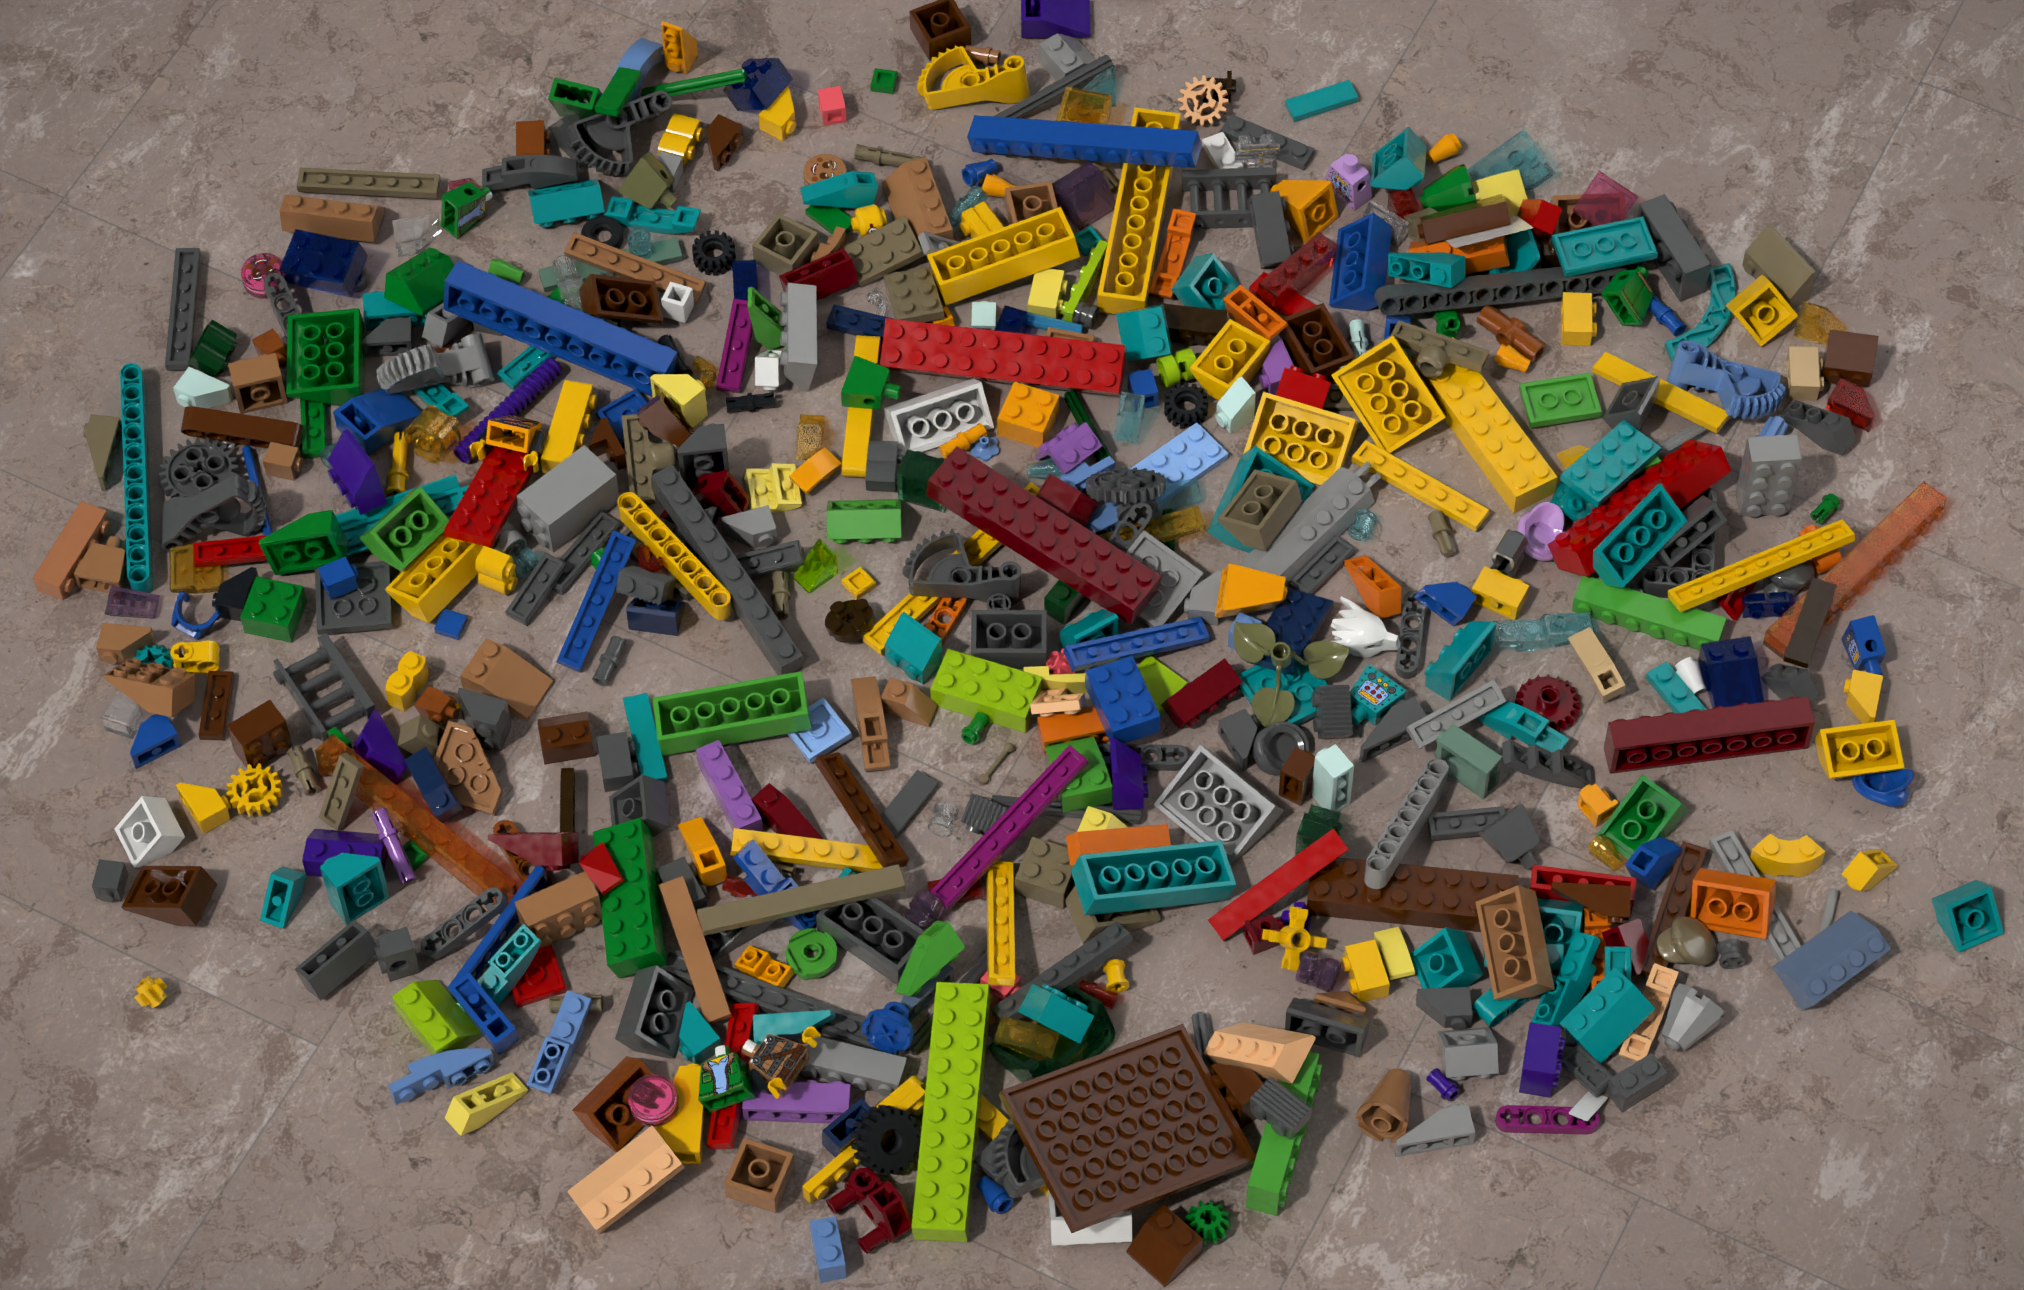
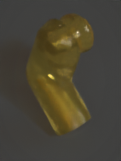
M697 356L693 360L692 366L702 372L703 376L700 378V381L703 385L710 387L712 382H715L717 379L716 368L702 357Z

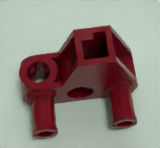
M867 1167L856 1169L851 1174L850 1179L845 1181V1189L826 1200L827 1206L835 1215L851 1203H857L876 1226L875 1229L858 1239L859 1246L866 1254L883 1242L893 1243L897 1238L912 1230V1220L903 1197L889 1180L882 1183L876 1174ZM867 1184L868 1186L860 1187L859 1185Z

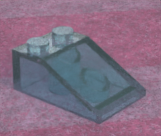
M1525 129L1467 169L1473 181L1519 169L1525 191L1538 187L1556 174L1534 139Z

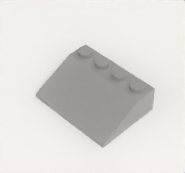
M1202 745L1196 749L1154 803V806L1199 843L1222 840L1230 866L1269 831L1284 811L1214 752Z

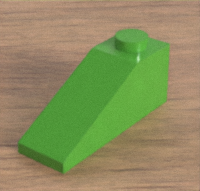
M749 287L748 311L756 340L768 350L782 346L780 345L781 332L784 331V326H780L781 311L757 290Z

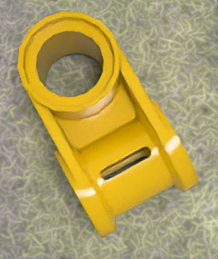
M210 640L176 643L170 650L173 668H182L181 663H184V669L190 673L218 671L220 646L218 643Z

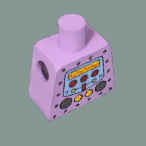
M1345 154L1329 166L1325 180L1332 182L1334 193L1352 210H1357L1372 199L1370 173L1358 162V158L1355 155Z

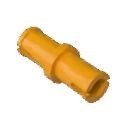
M978 423L964 433L960 431L956 434L955 438L940 445L939 451L944 459L950 455L956 446L966 451L970 449V445L979 441L981 437H987V431L982 423Z

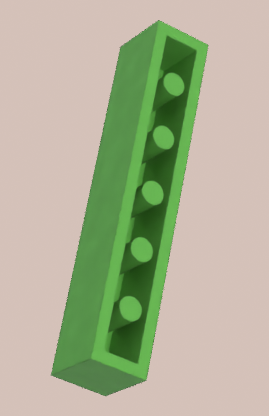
M1590 576L1581 577L1572 606V612H1576L1581 616H1589L1599 619L1606 624L1622 626L1630 631H1638L1656 639L1661 638L1679 646L1691 647L1702 653L1716 655L1726 623L1725 617L1696 608L1680 612L1669 600L1626 587L1606 586L1602 580Z

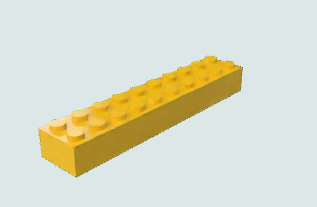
M1134 107L1131 126L1180 130L1181 113ZM1123 163L1097 294V306H1099V312L1116 314L1147 307L1173 166Z

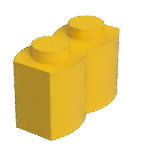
M674 113L660 140L658 155L660 151L676 154L683 158V165L685 166L688 160H692L695 155L696 143L700 142L703 138L704 129L701 127V120Z
M483 546L475 562V568L478 572V583L480 586L508 596L510 591H514L518 583L513 557Z
M409 651L400 659L398 670L388 678L385 686L390 706L406 711L413 705L417 692L425 686L429 677L427 662L424 656Z

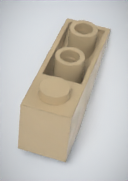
M1590 627L1568 637V641L1602 703L1625 693L1626 685Z

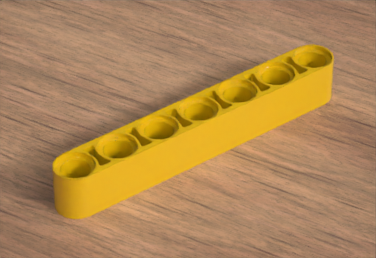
M856 335L854 356L879 365L881 337ZM848 407L842 458V476L866 478L868 443L872 436L874 409Z
M625 492L621 494L617 500L621 521L713 618L717 620L727 619L732 613L729 591L635 493Z

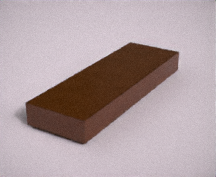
M208 671L199 729L200 740L225 741L235 677L233 671Z

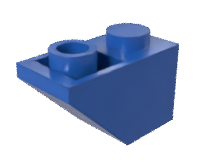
M1661 836L1639 845L1625 866L1631 877L1636 878V881L1653 890L1682 852V848Z

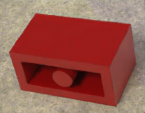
M1523 199L1517 216L1533 227L1531 228L1533 236L1542 238L1543 235H1553L1562 208L1543 199Z
M1290 366V369L1284 368L1276 396L1323 409L1331 382L1327 381L1328 377L1318 373H1313V376L1303 374L1304 369L1296 366Z

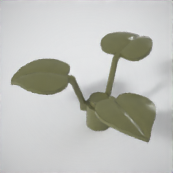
M1235 622L1233 641L1240 658L1248 663H1258L1263 659L1264 655L1267 657L1271 656L1272 664L1276 667L1275 690L1270 687L1262 688L1255 693L1252 699V710L1264 727L1276 722H1285L1294 710L1293 694L1285 690L1280 691L1281 669L1288 667L1292 658L1304 666L1309 665V672L1315 678L1330 679L1341 671L1349 655V648L1342 644L1331 641H1316L1304 649V657L1307 660L1305 661L1296 655L1295 651H1291L1288 644L1284 642L1276 643L1275 634L1268 626L1259 623Z

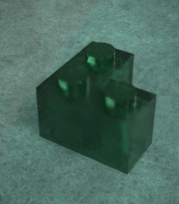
M1311 804L1309 812L1304 813L1297 832L1295 856L1333 828L1340 837L1344 825L1340 823L1341 813Z

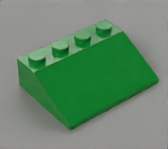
M359 308L288 315L287 397L342 406L351 398L364 394V349L362 340L365 338V324Z

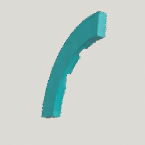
M1730 263L1710 268L1708 275L1711 290L1710 304L1700 323L1683 335L1665 341L1664 347L1671 362H1673L1679 342L1691 341L1700 343L1708 348L1721 336L1727 327L1732 313L1725 305L1735 297V279Z

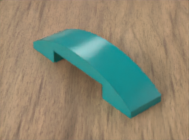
M611 196L604 216L612 217L619 224L637 230L661 234H679L695 230L701 209L678 206L676 211L659 208L647 209L644 206L635 205L632 199Z
M441 383L412 390L432 411L447 421H452L470 409L469 405L455 392L451 393Z

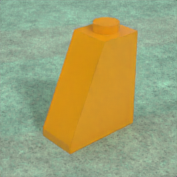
M1229 563L1221 572L1215 617L1222 618L1238 615L1239 612L1244 614L1275 608L1286 598V577Z

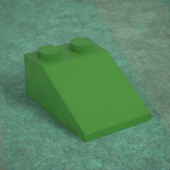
M1094 736L1045 747L1049 766L1069 745L1089 761V764L1058 796L1063 813L1084 809L1088 806L1094 807L1112 803L1111 780Z

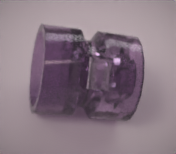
M919 890L909 903L910 909H905L902 916L925 931L935 921L939 920L945 911V906L935 895Z
M1307 949L1300 961L1295 980L1308 986L1315 983L1316 988L1319 990L1332 992L1339 976L1342 962L1329 957L1322 960L1321 954Z

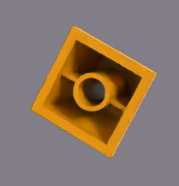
M1282 180L1279 184L1273 185L1270 192L1279 191L1280 197H1284L1286 211H1283L1284 218L1289 221V225L1306 244L1311 242L1339 217L1332 182L1329 180Z

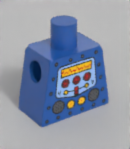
M1872 615L1850 621L1841 640L1854 670H1866L1868 673L1883 675L1880 664L1886 655V650L1875 616Z

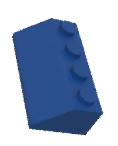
M1374 212L1338 229L1329 306L1332 308L1367 311L1378 306L1375 302L1374 294L1378 288L1386 286L1392 226Z

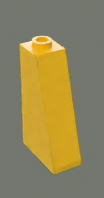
M694 1063L679 1066L672 1083L677 1094L676 1107L672 1115L661 1120L662 1122H656L654 1127L680 1162L685 1164H701L705 1107L698 1099L701 1065Z

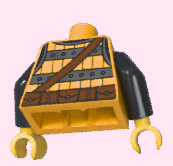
M517 416L488 420V425L478 438L479 442H474L470 445L471 456L474 458L475 455H478L479 460L485 459V445L498 446L524 453L529 452L530 454H527L523 459L524 470L526 471L528 466L533 465L534 473L539 470L538 457L541 455L546 441L545 433L541 429L542 423Z

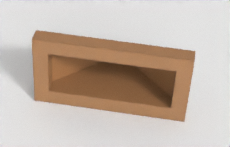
M1347 991L1315 994L1314 1003L1335 1006L1340 1011L1359 1013L1365 1017L1366 1007Z

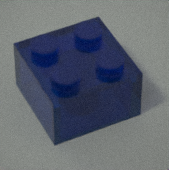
M750 58L741 66L747 73L746 81L725 86L723 91L737 111L767 110L793 78L779 58Z

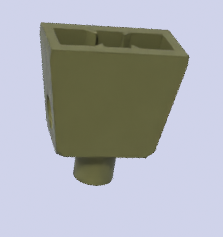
M651 152L641 157L618 189V192L647 209H652L659 202L671 209L678 200L669 191V188L675 181L674 177Z

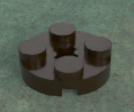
M866 599L834 602L830 606L831 611L825 618L828 634L833 636L836 641L844 643L862 638V633L867 629L868 632L873 629L876 620L874 612Z

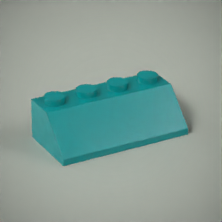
M1657 484L1593 550V568L1606 586L1623 588L1687 522V519L1662 484Z

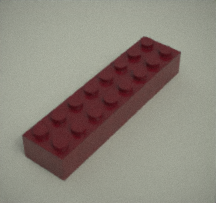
M1797 696L1786 700H1766L1755 704L1742 703L1731 707L1717 706L1708 710L1693 709L1676 714L1669 712L1661 716H1641L1637 719L1629 720L1616 719L1613 722H1608L1604 752L1609 773L1614 774L1808 749L1815 720L1809 698Z

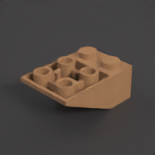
M130 658L104 674V679L149 713L173 717L195 700L196 674L186 672L184 668L171 669L163 667L160 663L146 664L141 663L139 659Z

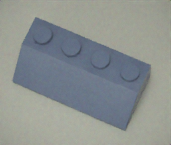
M1849 911L1772 968L1800 1009L1804 1010L1818 1003L1891 950L1877 927L1853 911Z

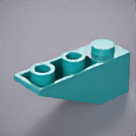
M850 171L800 188L804 205L857 209L874 204L878 185L874 173Z
M1444 252L1389 253L1388 276L1452 288L1465 279V256Z

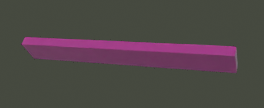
M1069 745L929 892L930 895L949 911L1089 764V761Z

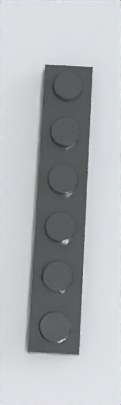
M176 248L165 359L166 370H187L188 367H191L188 361L193 348L201 257L200 248Z
M1115 922L992 1007L991 1011L994 1017L1008 1028L1025 1016L1019 1013L1018 1010L1032 984L1041 988L1044 983L1059 991L1063 990L1133 941L1131 934L1118 922Z

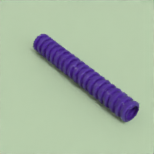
M546 358L534 372L530 373L529 377L525 378L524 382L519 384V387H516L509 396L504 398V401L499 403V406L494 408V411L489 413V416L483 419L484 421L479 422V426L474 427V431H470L463 440L459 441L458 445L453 447L455 456L461 462L469 463L473 459L470 445L474 442H479L478 438L488 425V420L520 414L527 405L531 404L532 400L537 398V395L542 393V390L547 388V385H550L552 381L557 379V376L562 374V369L558 362L552 358Z

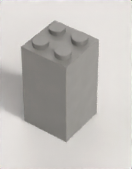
M583 445L517 495V510L521 518L519 521L520 525L526 532H532L542 547H547L552 552H555L588 527L601 511L606 513L618 504L617 476Z

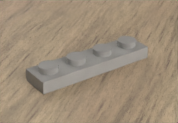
M1493 679L1407 726L1406 730L1417 749L1420 750L1436 741L1437 736L1443 729L1447 730L1452 724L1460 728L1504 704L1506 699Z

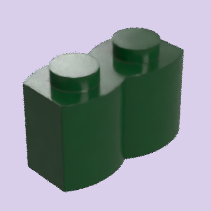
M211 320L202 332L188 364L211 377H214L217 373L222 374L228 364V361L225 360L227 354L231 355L238 344L235 342L237 334Z

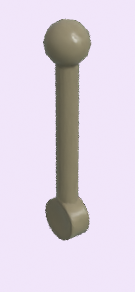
M1006 743L1004 751L988 771L979 776L980 784L986 785L989 782V776L1008 753L1014 750L1012 743Z

